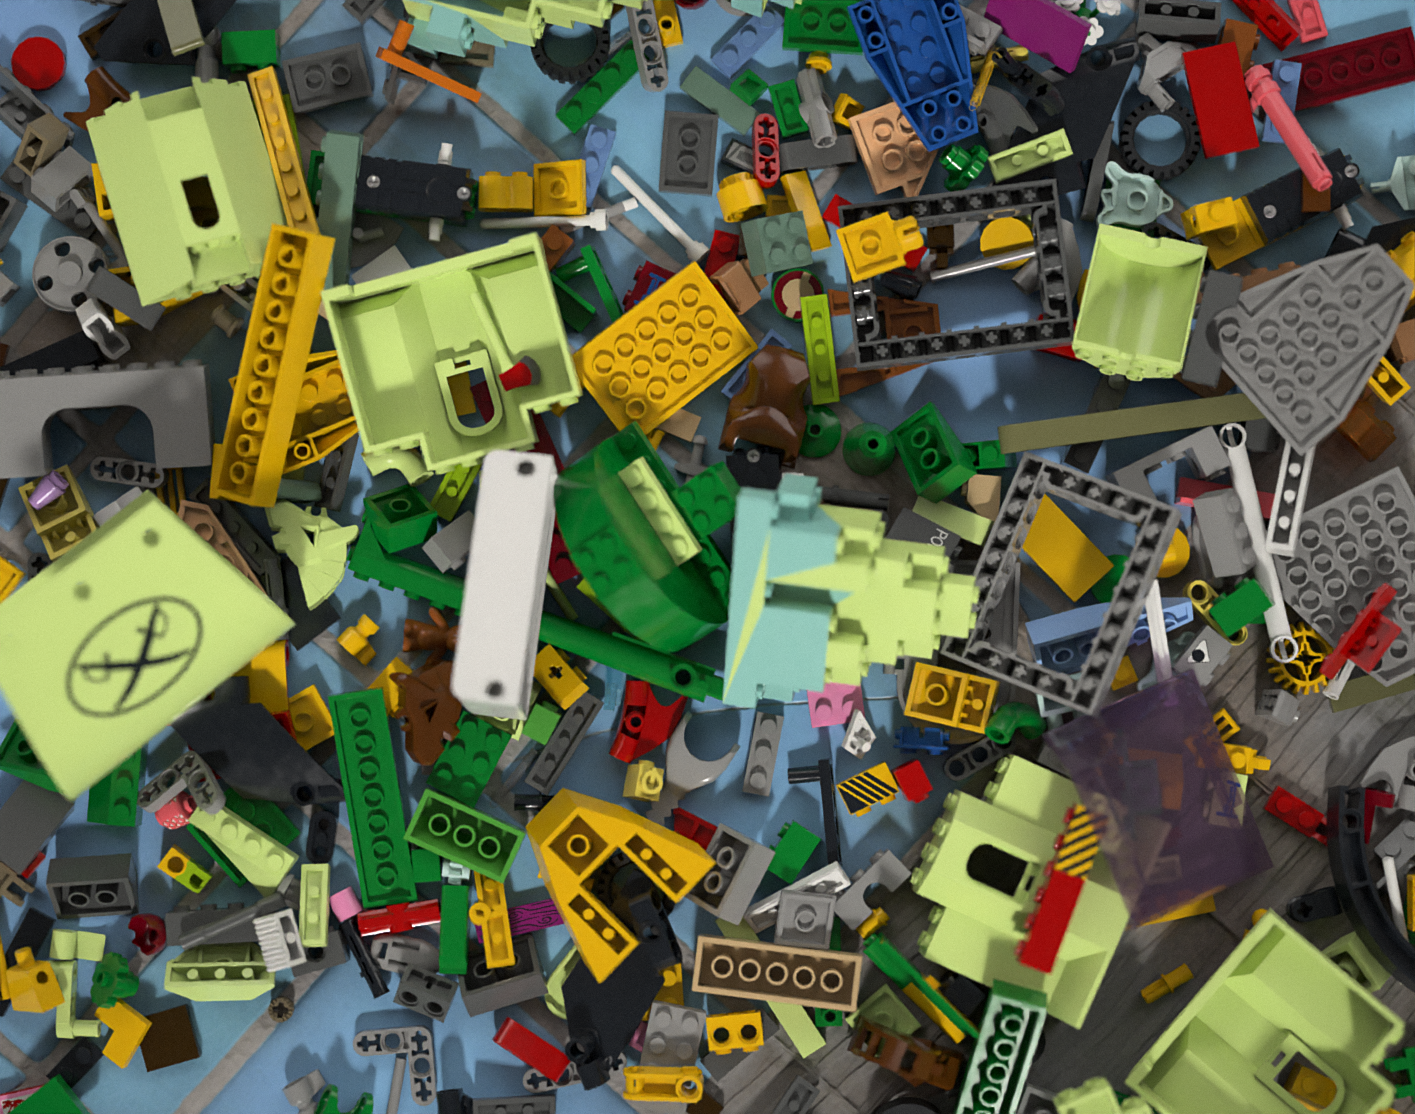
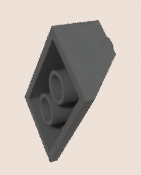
M132 853L50 859L46 886L57 919L139 914L137 870Z
M532 933L511 939L515 965L487 969L484 947L469 952L467 974H457L461 997L470 1017L549 993Z

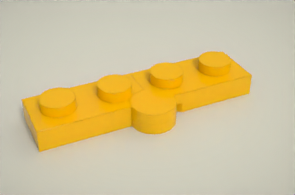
M473 870L478 903L471 906L469 919L473 924L482 928L487 969L515 965L504 885Z

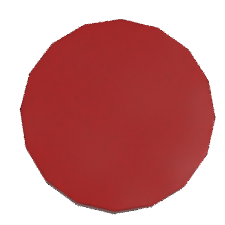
M39 36L28 38L21 42L13 52L11 60L12 72L16 79L22 85L35 91H45L55 87V84L64 77L67 66L65 54L60 47L49 38Z

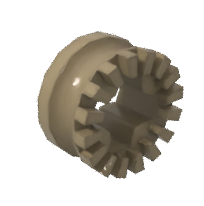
M278 997L270 1003L268 1014L273 1021H287L294 1013V1004L287 997ZM280 1002H284V1007L289 1010L283 1014V1017L279 1016V1012L274 1010V1007L278 1006Z

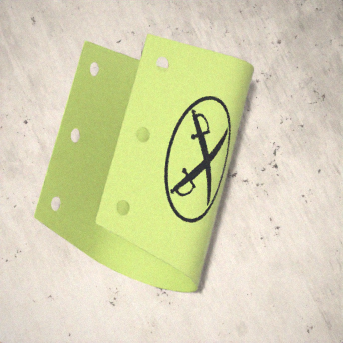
M146 490L0 603V689L46 768L66 797L73 801L296 624L241 571L154 494Z

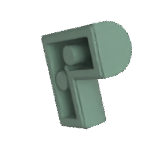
M281 478L276 500L286 499L291 503L303 504L317 502L321 500V488L316 481Z

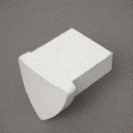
M290 873L282 881L277 892L280 891L282 893L286 906L300 911L301 880L296 879L295 875Z

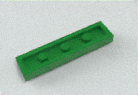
M632 40L555 114L556 118L574 136L639 72ZM644 53L645 58L650 61V58Z

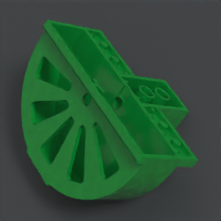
M635 421L614 436L602 441L558 474L553 488L554 508L560 531L570 552V557L599 602H602L628 630L658 649L679 652L690 647L729 621L733 569L711 534L737 517L738 496L742 489L723 460L711 465L679 487L637 421ZM641 457L645 459L703 549L678 566L618 474Z

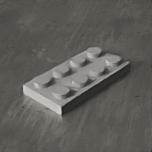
M653 1000L639 1066H695L707 1010ZM687 1080L683 1082L684 1087L690 1089L692 1081ZM632 1100L631 1106L666 1114H685L687 1103Z

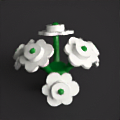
M1050 0L1092 24L1084 46L1087 43L1095 45L1097 42L1096 38H1100L1103 35L1102 26L1098 25V20L1094 18L1098 13L1107 12L1111 16L1114 14L1118 16L1121 10L1120 0H1094L1096 8L1092 11L1086 8V0Z

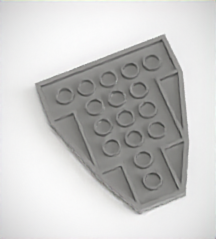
M1378 244L1316 260L1241 292L1237 308L1221 312L1211 322L1208 330V342L1211 350L1222 358V369L1300 456H1303L1343 422L1390 346L1413 293L1415 284Z

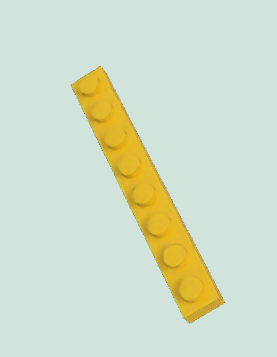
M273 66L247 74L288 227L320 234L276 70Z

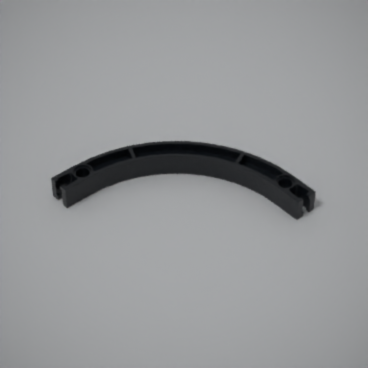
M1345 785L1329 787L1327 801V848L1331 873L1344 912L1370 954L1389 974L1415 993V949L1402 936L1389 918L1373 884L1367 862L1364 842L1365 788L1349 789V786ZM1345 795H1348L1347 808L1345 807ZM1344 816L1348 821L1347 828L1343 824Z

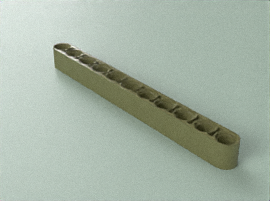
M1245 393L1004 425L998 426L997 429L1001 454L1258 420L1265 419L1266 417Z

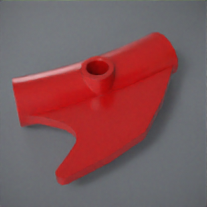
M626 681L621 718L608 754L630 764L632 760L653 750L671 737L677 726L688 697L682 695L673 704L663 706L656 700L649 682ZM633 717L641 719L640 726L635 727L632 725L631 720Z

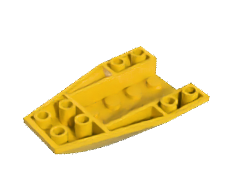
M337 350L312 353L308 356L282 475L321 460L359 432ZM238 375L228 379L233 392L235 391Z

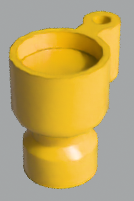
M363 614L358 619L356 626L347 627L336 640L366 666L376 656V652L367 638L369 635H374L380 627L366 614Z

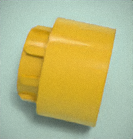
M736 173L721 180L719 184L720 190L716 196L725 222L733 223L748 220L768 209L763 188L757 179H753L751 173Z

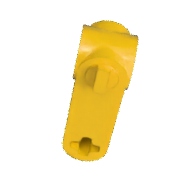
M629 1066L623 1069L625 1090L622 1092V1096L624 1099L697 1103L702 1099L704 1077L702 1070L698 1069L697 1066ZM691 1080L697 1086L693 1089H688L684 1087L683 1082Z

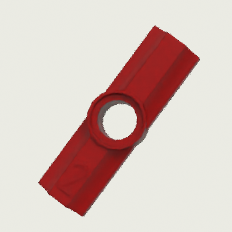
M439 898L413 903L387 905L386 908L357 913L359 931L361 936L388 931L396 933L414 929L415 926L438 923L441 917Z

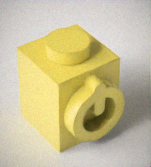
M639 760L638 764L628 765L622 797L643 802H659L660 790L663 786L664 769L654 767V762Z

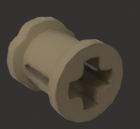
M220 304L212 312L208 323L217 325L231 339L242 327L244 319L235 317L226 310L224 304Z

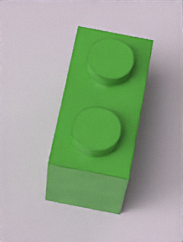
M546 700L542 704L536 703L521 733L546 745L562 716L561 713L557 712L559 707Z

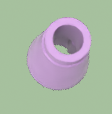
M52 470L49 474L43 476L28 498V501L34 508L40 510L64 494L69 484L58 472Z

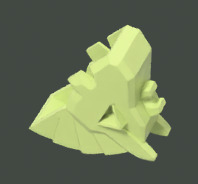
M279 499L276 500L274 508L264 507L269 527H271L272 531L280 532L272 536L275 550L278 553H287L290 560L298 567L307 605L311 611L325 599L327 600L339 583L342 582L348 562V546L357 539L360 531L357 525L347 527L338 525L328 517L326 508L321 507V514L313 516L311 514V506H307L305 511H303L288 500ZM306 533L314 534L313 544Z

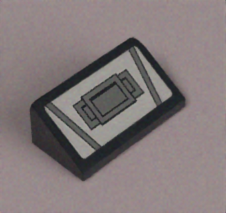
M732 138L721 158V163L737 171L749 172L753 175L752 147ZM759 151L762 155H764V156H769V155H767V154H765V153ZM765 165L762 174H765V178L770 179L771 176L767 174L768 165Z

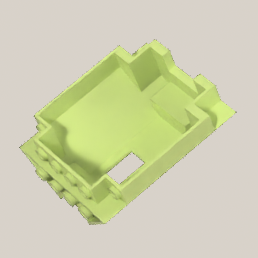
M192 77V86L142 99H140L137 90L130 95L131 101L126 103L117 102L104 110V116L93 117L86 121L97 165L142 307L172 298L184 300L190 298L192 293L203 291V293L214 292L219 289V286L228 283L230 286L240 285L246 282L245 279L255 276L257 279H260L271 225L274 223L288 227L271 161L245 81L228 84L227 80L211 78L209 82L201 83L200 77ZM208 175L220 214V219L216 226L210 229H202L194 224L180 181Z

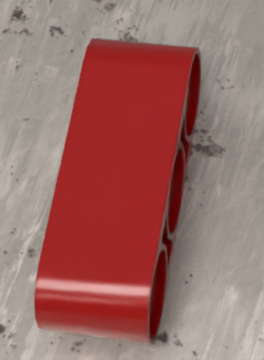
M508 1016L492 1038L499 1046L556 1083L571 1062L563 1052Z

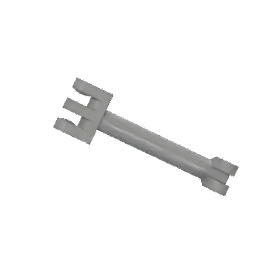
M89 187L72 189L70 191L71 199L78 209L84 208L118 258L110 264L111 269L128 266L122 244L106 220L99 217L98 209L95 206L97 199Z

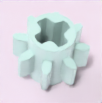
M444 858L442 877H448V884L460 886L462 885V880L469 881L471 869Z

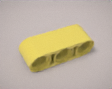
M1202 580L1187 583L1183 588V597L1191 598L1192 609L1203 622L1233 646L1244 643L1248 635L1245 626L1238 630V638L1235 641H1231L1217 621L1210 618L1209 609L1214 606L1211 601L1219 596L1212 587ZM1195 585L1200 586L1203 590V596L1200 600H1195L1191 595V589Z

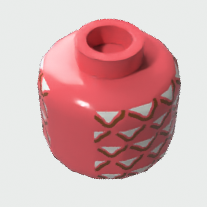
M182 790L156 811L155 817L160 825L174 830L190 823L188 820L197 808V804L193 796Z

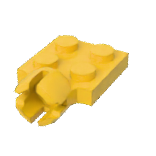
M888 212L836 230L854 283L906 265L905 254L923 245V237L920 231H917L920 228L914 216H908L896 221L890 218Z

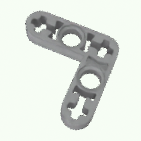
M188 751L139 791L137 805L146 812L154 813L188 786L197 806L207 814L214 815L223 808L225 796L209 765L195 751ZM176 776V779H175V782L173 783V785L170 786V787H167L168 781H169L172 777ZM203 777H206L204 785L197 788L198 782ZM208 794H210V795L212 796V797H211V801H210L209 797H207Z
M413 1025L363 1030L355 1036L353 1048L361 1056L408 1052L411 1095L414 1102L420 1106H427L434 1101L437 1092L433 1035L428 1027ZM417 1031H421L423 1036H427V1039L422 1043L423 1050L429 1049V1053L413 1054V1050H419L418 1041H413ZM390 1033H395L400 1037V1045L396 1048L388 1047L385 1042V1037ZM376 1034H381V1050L377 1049L378 1044H372L368 1047V1050H364V1046L358 1043L363 1039V1036H367V1039L372 1041L378 1039ZM419 1058L427 1059L430 1064L429 1070L425 1073H420L415 1069V1061ZM431 1076V1080H426V1089L431 1090L432 1094H429L427 1100H424L422 1095L417 1094L422 1088V1080L416 1082L415 1077L423 1079Z

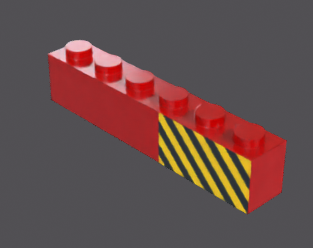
M1073 803L1072 808L1068 807L1062 821L1065 823L1063 833L1057 834L1053 844V849L1056 850L1053 860L1047 861L1043 871V875L1046 876L1043 887L1038 886L1035 892L1033 902H1036L1034 911L1033 913H1028L1023 928L1027 929L1024 938L1017 941L1014 949V955H1017L1015 960L1019 964L1051 975L1110 816Z

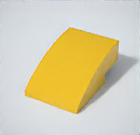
M916 662L904 715L985 734L984 729L994 713L1001 682Z

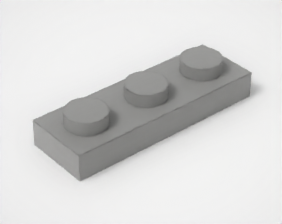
M757 711L742 792L769 797L784 716Z

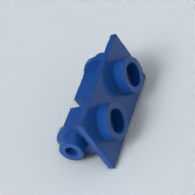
M901 726L900 728H895V739H899V744L893 745V748H900V753L916 754L917 749H927V754L943 755L944 750L951 749V746H945V741H950V730H945L943 727H925V738L920 737V727Z

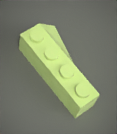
M197 806L188 820L212 839L264 898L276 893L278 887L300 857L225 806L214 815L207 814Z

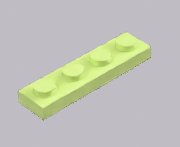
M643 457L637 459L618 473L677 566L703 550Z

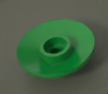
M809 404L804 406L808 420L799 453L811 458L823 457L831 453L838 445L842 431L841 423L837 415L824 405ZM813 425L819 426L820 433L813 435L810 432V427Z

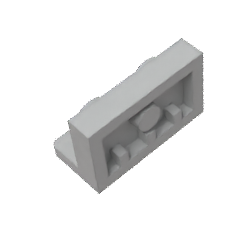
M960 5L966 24L969 53L974 56L978 53L986 57L1003 32L1002 27Z

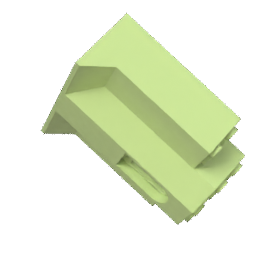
M537 233L510 239L509 243L353 286L346 284L321 291L365 453H373L374 457L394 453L392 448L400 446L401 450H406L421 444L427 470H435L437 475L454 471V465L461 463L463 467L484 463L483 457H486L488 453L494 450L509 451L515 449L516 452L534 449L533 443L539 442L531 410L536 414L552 410L551 404L560 402L561 406L578 403L577 397L583 396L549 273L543 242ZM479 291L513 364H517L525 355L532 358L538 364L541 372L539 384L522 386L505 392L498 377L501 374L498 358L469 295ZM470 360L471 365L455 368V364ZM483 367L494 406V416L484 426L469 428L462 425L458 419L447 377Z
M1008 753L997 761L994 771L998 773L994 782L989 781L983 794V796L987 797L985 802L957 789H954L953 794L949 792L944 800L943 807L946 810L942 819L939 817L936 819L931 831L935 833L931 843L926 842L920 856L923 858L920 868H914L909 880L912 883L911 889L916 893L939 903L938 906H933L929 914L928 920L931 923L928 930H923L919 936L917 945L920 948L918 951L923 957L991 987L993 979L1047 993L1046 1012L1080 1029L1170 825L1149 815L1133 816L1135 841H1129L1128 832H1122L1121 815H1126V807H1120V803ZM1073 803H1076L1110 817L1053 971L1049 975L1019 964L1015 960L1017 955H1014V949L1019 939L1023 940L1027 930L1023 926L1028 913H1033L1036 905V902H1033L1035 892L1038 886L1043 887L1046 878L1043 875L1045 865L1048 860H1053L1056 851L1053 849L1055 838L1058 833H1063L1065 823L1062 821L1065 811L1068 807L1072 808ZM983 843L990 844L1029 862L1014 897L973 880L969 876L967 861L975 847ZM1030 875H1032L1035 879L1029 892H1027L1024 888Z
M1269 908L1132 1068L1125 1083L1161 1114H1375L1380 1107L1385 1110L1395 1097L1393 1096V1085L1371 1067L1370 1064L1372 1063L1376 1066L1386 1055L1384 1048L1389 1042L1395 1044L1405 1032L1402 1028L1404 1023L1400 1017L1300 935L1274 910ZM1282 1051L1286 1055L1275 1067L1272 1062ZM1297 1051L1309 1059L1336 1084L1337 1092L1334 1100L1327 1108L1321 1111L1307 1109L1273 1080Z

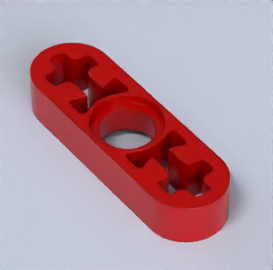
M766 113L758 115L752 126L753 179H757L763 189L772 188L780 175L778 122L774 116ZM761 124H766V128L769 129L766 137H763L764 128ZM767 146L772 150L773 154L771 156H764L759 152V147ZM765 165H768L767 174L771 176L770 179L765 178V174H762Z

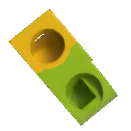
M175 843L157 866L198 894L213 876L205 867L195 862L196 860L183 852V849Z

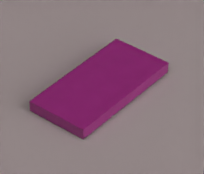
M989 0L984 14V18L1002 27L1003 32L1001 34L1068 73L1075 70L1092 24L1050 0Z

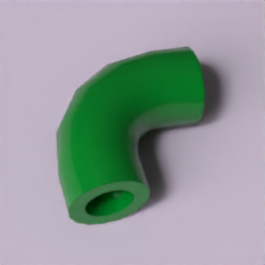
M1012 701L998 707L989 719L984 733L994 742L1006 744L1010 741L1015 729H1018L1026 739L1032 740L1044 732L1047 722L1029 704Z

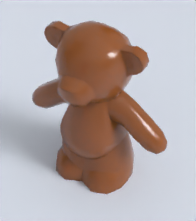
M436 607L429 608V615L436 626L406 618L404 625L403 653L423 649L428 651L434 650L426 659V665L441 659L447 649L455 654L457 653L460 625L450 628Z

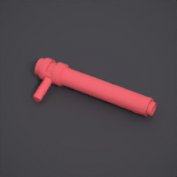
M1262 65L1250 68L1244 74L1247 89L1252 94L1249 99L1252 115L1258 105L1262 106L1311 186L1318 191L1327 189L1333 183L1331 180L1332 175L1280 94L1281 89L1276 81H1272V74Z

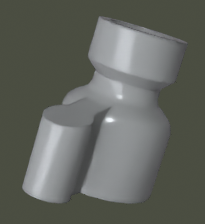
M316 1069L306 1076L289 1083L282 1091L289 1104L298 1107V1114H314L318 1103L313 1101L312 1097L326 1082L319 1069Z

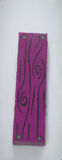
M552 898L507 908L511 936L564 924ZM475 925L479 943H484L482 928Z

